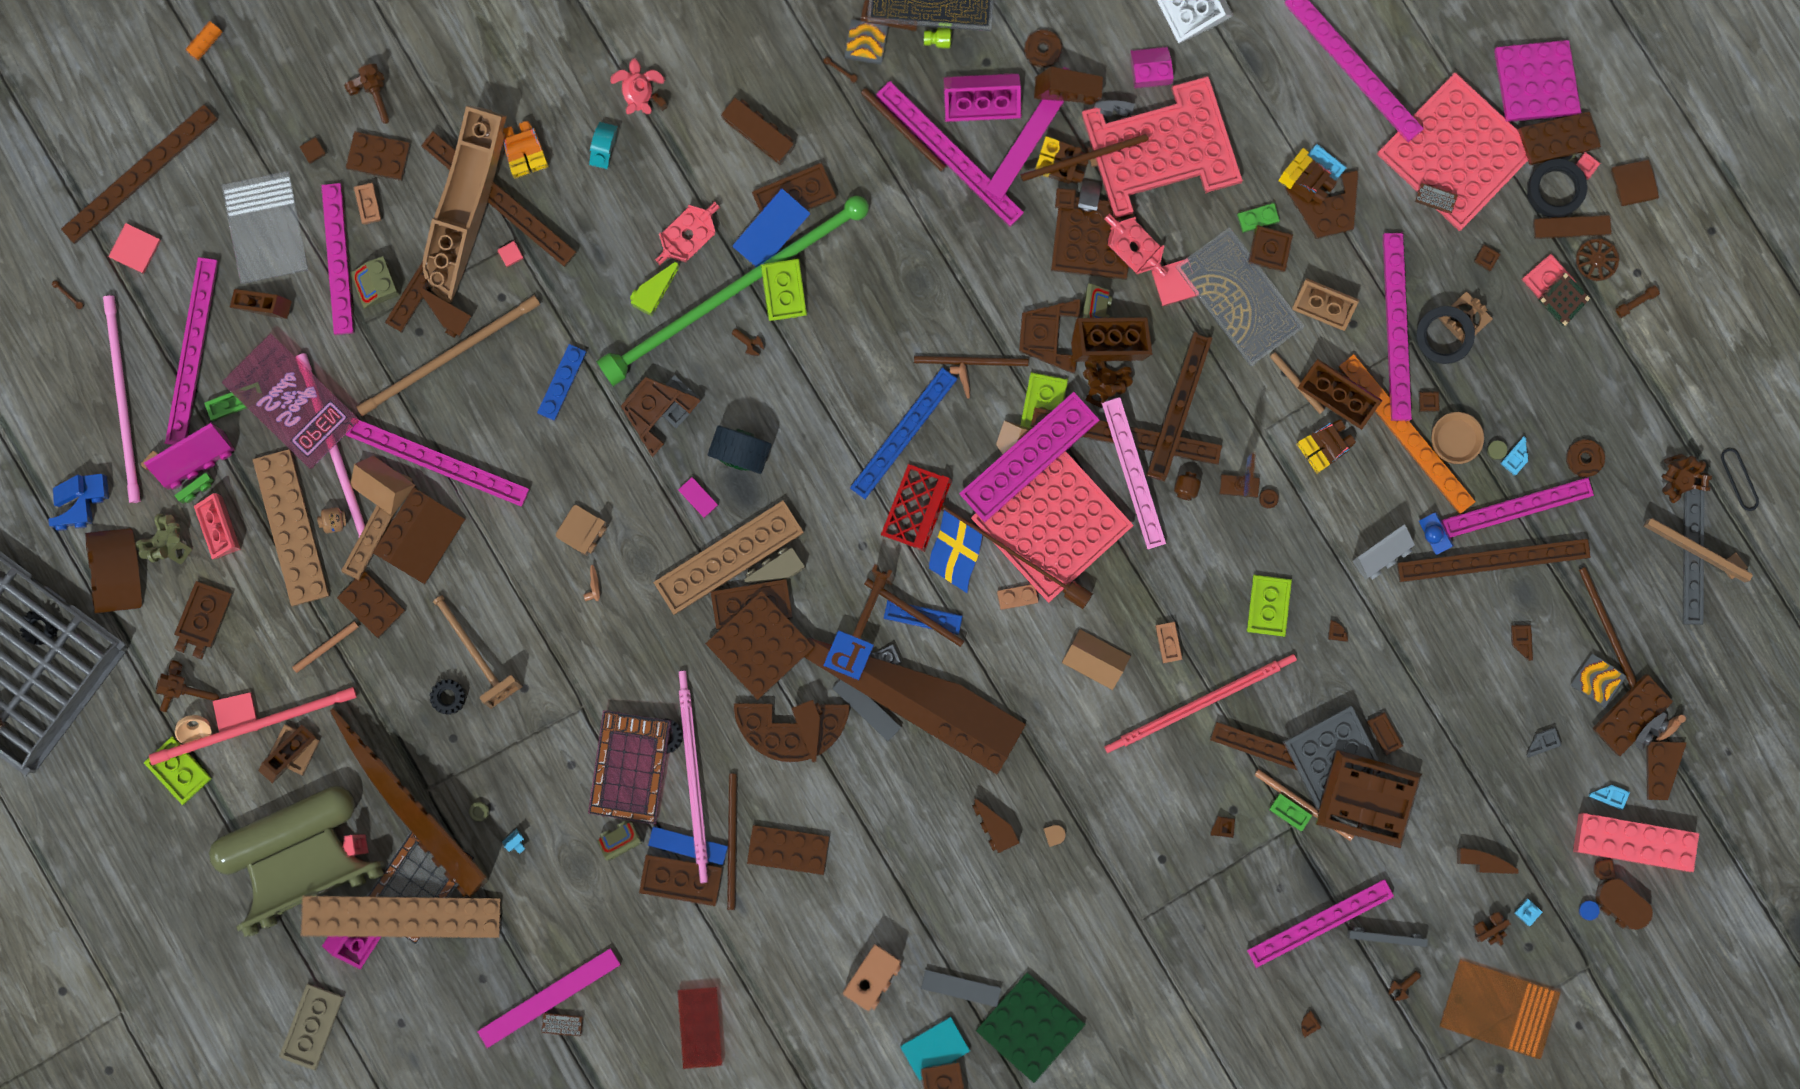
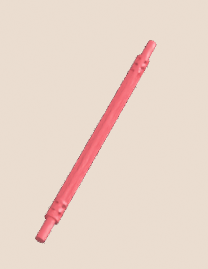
M1292 654L1277 662L1275 660L1140 728L1120 736L1121 739L1104 746L1108 754L1122 746L1126 747L1281 671V668L1297 661V659Z

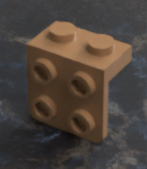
M574 505L558 529L556 537L585 556H588L589 553L592 554L595 550L598 538H602L605 534L607 523L581 507Z

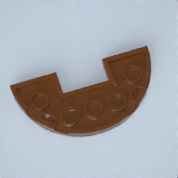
M734 703V714L738 728L745 740L759 753L782 762H801L811 759L798 724L772 723V704ZM819 704L822 713L819 714L820 729L817 756L827 751L842 734L849 715V705Z

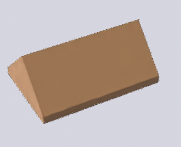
M1306 278L1302 283L1292 310L1345 331L1359 300Z
M375 456L354 464L351 478L352 488L391 516L394 515L413 487L416 486Z
M1080 629L1062 663L1113 690L1131 656Z

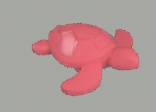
M635 58L629 63L630 73L625 70H618L611 76L610 81L611 84L623 81L622 93L628 103L626 107L627 114H631L635 110H642L643 113L650 114L651 107L647 102L651 97L652 88L649 81L663 84L664 78L655 70H648L641 74L640 63Z

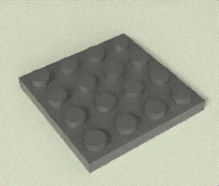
M1351 705L1283 741L1317 810H1320L1336 750L1379 761ZM1350 762L1345 763L1346 768L1372 774L1374 770L1373 768ZM1378 770L1377 776L1381 777L1386 773Z

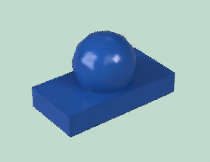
M1437 512L1419 520L1425 533V539L1430 543L1436 555L1454 546Z

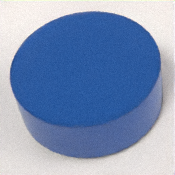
M1584 901L1581 903L1579 914L1583 919L1594 920L1598 917L1600 910L1595 902Z

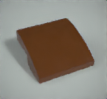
M1649 160L1612 167L1611 173L1617 187L1616 193L1621 207L1659 198Z

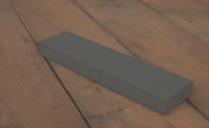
M840 680L832 688L887 741L901 729L870 697L844 681Z
M925 970L921 989L994 1007H997L1001 991L1000 987L930 970Z

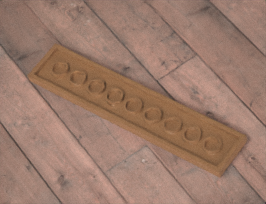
M302 896L301 936L499 938L500 899Z

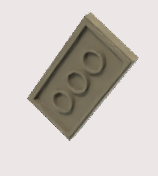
M307 983L279 1058L316 1071L344 996Z

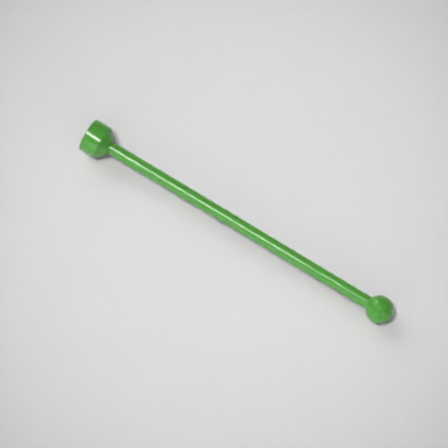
M861 196L850 197L844 205V210L762 264L789 260L849 219H863L869 211L868 202ZM761 265L624 355L608 353L597 360V364L611 385L614 387L626 379L628 365L762 277Z

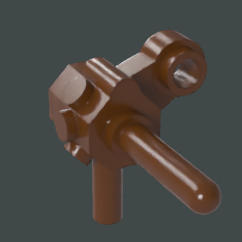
M377 64L364 65L358 69L360 77L344 84L346 92L350 96L356 95L364 87L365 92L373 95L381 121L387 124L389 117L380 94L381 88L384 86L382 82L384 80L383 73L378 70Z
M172 659L167 675H159L155 690L156 694L164 695L160 707L162 712H167L173 698L179 699L180 695L187 694L212 701L218 700L219 695L187 687L186 684H183L185 677L177 676L180 675L183 664Z

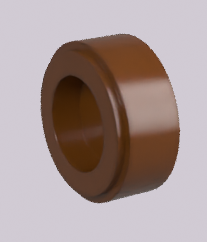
M1272 489L1264 490L1259 496L1260 505L1266 509L1275 507L1279 501L1278 494Z

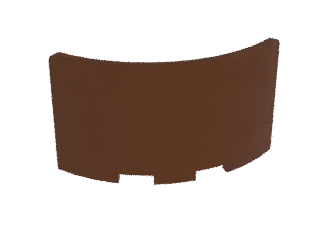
M127 528L85 533L95 613L141 608L140 576L133 530Z

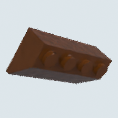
M1077 318L1071 341L1073 362L1145 360L1152 355L1148 318Z
M1318 358L1298 386L1299 390L1361 430L1382 402L1380 398Z

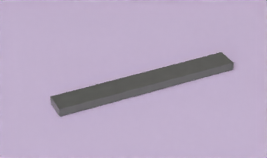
M1696 477L1695 484H1701L1702 479ZM1692 489L1684 492L1683 536L1704 547L1705 491ZM1683 549V624L1703 625L1704 560Z

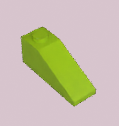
M674 262L642 284L638 290L635 289L630 297V300H632L631 305L653 316L680 268L679 264Z

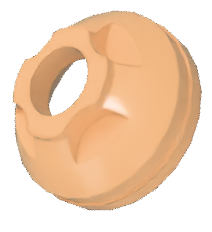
M186 716L176 724L175 736L183 744L211 735L210 723L201 716ZM190 721H196L198 722V725L191 727L188 726L187 723Z

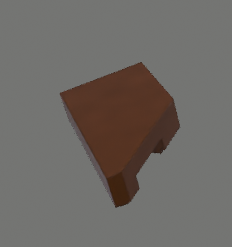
M1531 625L1511 626L1512 646L1528 661H1533Z

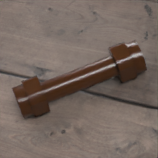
M1653 285L1636 299L1617 307L1615 312L1619 318H1623L1635 307L1648 299L1652 300L1660 295V292Z

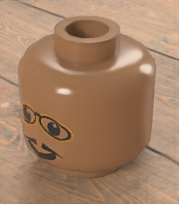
M338 507L323 509L321 516L317 517L319 528H323V531L327 534L341 532L343 526H346L345 513Z

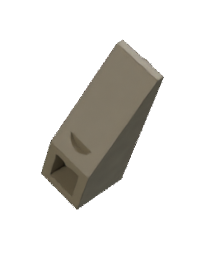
M786 547L778 553L779 556L774 560L770 558L761 564L763 567L759 570L753 569L746 574L747 578L744 581L748 584L790 579L804 570L805 566L793 548L788 550Z

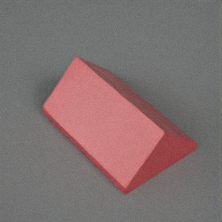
M213 493L194 505L212 560L241 550L221 495Z

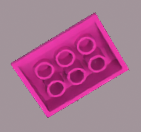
M210 423L144 462V465L165 488L174 490L182 485L181 482L184 480H191L199 475L198 472L201 470H208L215 466L216 461L229 458L235 449L225 432Z

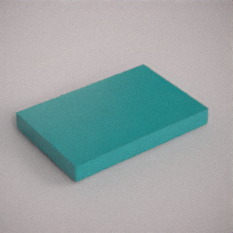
M951 1017L900 1046L919 1081L922 1080L920 1068L951 1063L970 1052Z

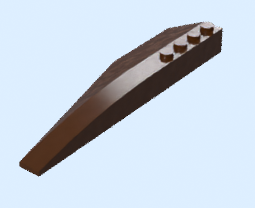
M809 637L807 639L814 648L804 658L995 774L999 773L1026 724L960 684L870 656L858 681L823 666L831 649V644Z
M332 708L330 712L359 764L391 809L420 841L418 846L425 853L428 851L431 853L433 863L438 868L442 866L446 870L444 875L451 882L453 880L456 881L459 885L457 889L463 896H473L488 882L486 876L430 814L427 815L424 807L417 800L415 801L413 795L404 786L402 787L401 782L379 758H376L373 751L363 743L361 738L351 730V727Z

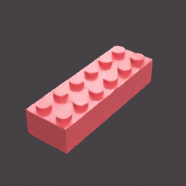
M1581 813L1578 815L1573 852L1694 872L1699 833Z

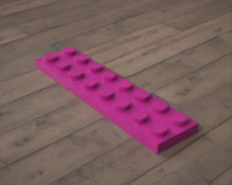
M1073 392L962 490L959 495L984 522L988 521L1100 420Z

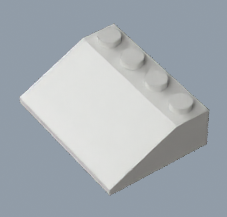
M1157 0L1178 43L1198 35L1233 16L1226 0Z

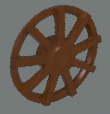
M1592 239L1585 242L1579 248L1576 255V264L1584 277L1593 281H1603L1610 278L1616 272L1619 265V256L1615 246L1608 241ZM1591 243H1599L1597 252H1595ZM1602 243L1609 247L1604 253H1601ZM1585 246H1588L1592 253L1591 255L1581 252ZM1610 251H1613L1615 258H1606L1605 256ZM1580 255L1589 258V261L1580 264ZM1605 262H1615L1614 268H1610ZM1590 264L1592 267L1588 274H1586L1581 267ZM1601 267L1606 268L1610 273L1603 277ZM1595 268H1598L1599 278L1591 277Z

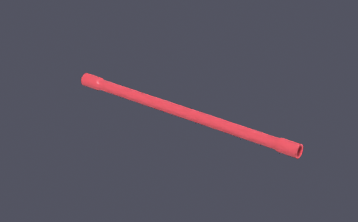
M351 687L336 694L170 749L149 754L150 762L152 765L188 752L336 703L357 698L354 687Z

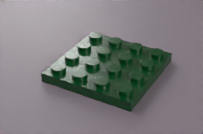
M1026 973L975 1031L1030 1081L1035 1083L1085 1024L1030 974Z

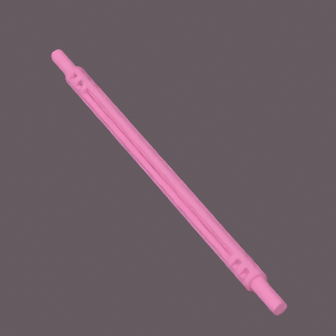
M679 671V700L696 864L699 865L700 883H707L706 863H708L691 694L690 690H688L686 671Z

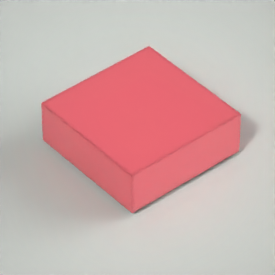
M1586 152L1576 163L1587 179L1591 177L1601 164Z
M514 241L498 249L506 267L524 259Z

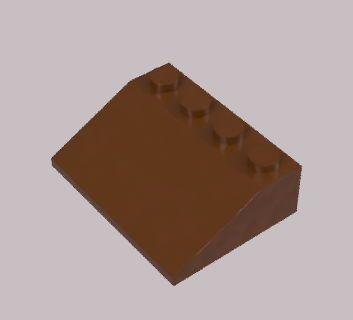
M413 487L373 553L421 583L426 584L465 522V519Z

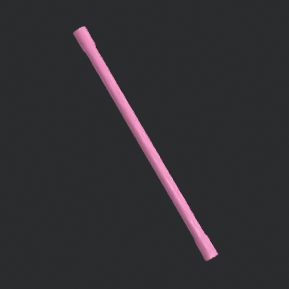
M109 295L103 297L107 318L123 443L129 503L141 502L137 483L120 351L115 296Z
M303 353L295 358L307 388H315L316 394L313 395H317V397L311 398L317 414L324 405L315 383L307 354ZM332 433L326 439V443L360 537L366 525L334 434Z

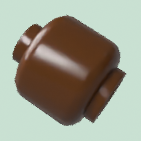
M1186 471L1185 475H1178L1174 487V492L1178 498L1191 501V499L1198 496L1201 481L1196 478L1197 474Z

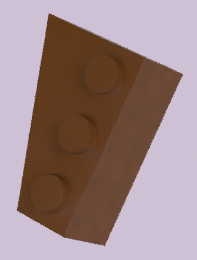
M1051 66L1035 77L1034 99L1080 102L1086 105H1093L1102 99L1103 77Z

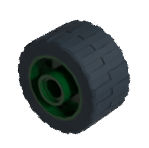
M718 425L707 455L718 459L729 467L762 474L772 444L755 438V434L740 429L735 431Z

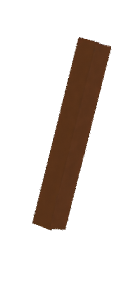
M1194 332L1146 476L1163 482L1167 478L1212 337L1207 338Z

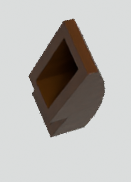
M1457 848V864H1476V872L1519 874L1517 868L1499 857L1474 849Z

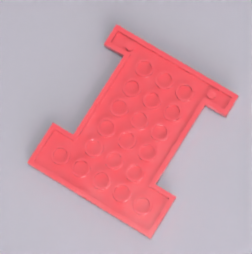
M1209 77L1172 86V92L1176 101L1175 105L1107 124L1103 114L1100 113V109L1093 108L1082 111V117L1093 151L1143 134H1147L1149 141L1096 158L1114 218L1133 214L1129 195L1200 176L1205 193L1242 183L1241 174Z

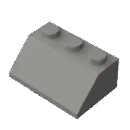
M1404 524L1352 562L1365 580L1369 577L1373 580L1381 574L1380 569L1385 566L1388 569L1397 563L1395 560L1401 555L1404 558L1412 552L1411 547L1415 544Z

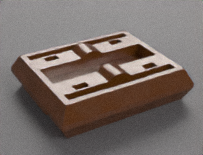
M1336 750L1316 825L1401 848L1422 774ZM1350 762L1373 768L1374 770L1372 774L1346 768L1345 763ZM1378 770L1406 778L1408 783L1406 785L1377 776ZM1333 814L1358 821V826L1355 827L1330 819V816ZM1363 823L1393 831V836L1362 829Z

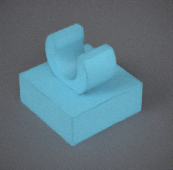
M517 829L502 841L504 847L509 852L513 848L519 854L525 850L524 845L521 843L524 838Z
M1526 899L1514 914L1527 926H1531L1542 914V911L1529 899Z

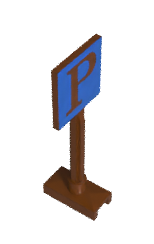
M1251 453L1247 458L1246 474L1243 477L1221 475L1219 494L1258 498L1260 478H1253L1256 453Z
M876 564L872 568L875 578L874 587L854 634L851 636L838 630L823 665L858 681L874 647L873 644L861 640V636L881 589H884L886 583L892 585L895 579L893 571L888 570L887 575L885 571L881 573L879 566Z

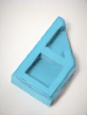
M1522 437L1500 463L1514 476L1528 462L1525 437Z
M1609 785L1590 793L1588 797L1623 810L1630 792L1614 785Z

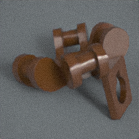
M1104 361L1085 362L1086 370L1083 372V376L1089 380L1088 385L1090 387L1086 401L1103 408L1101 403L1106 402L1108 396H1114L1115 393L1124 394L1126 387L1133 383L1131 377L1132 369L1130 367H1123L1120 370L1112 371L1106 368ZM1100 394L1102 401L1094 400L1092 395Z
M1683 454L1664 459V463L1667 464L1669 469L1661 477L1669 482L1663 487L1662 492L1669 496L1671 503L1677 502L1681 498L1682 493L1692 489L1710 491L1709 480L1712 479V475L1701 473L1706 467V462L1697 461L1696 457H1686ZM1696 477L1702 479L1701 484H1695Z

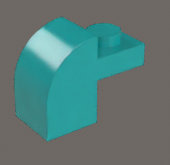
M599 122L590 147L589 165L608 169L611 151L616 142L618 126Z

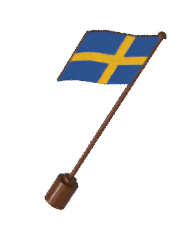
M947 505L941 507L944 513L940 532L931 552L929 569L967 594L970 576L978 559L982 536H984L1063 587L1064 598L1081 609H1084L1091 599L1093 593L1073 581L1072 584L1068 582L1065 585L948 509Z

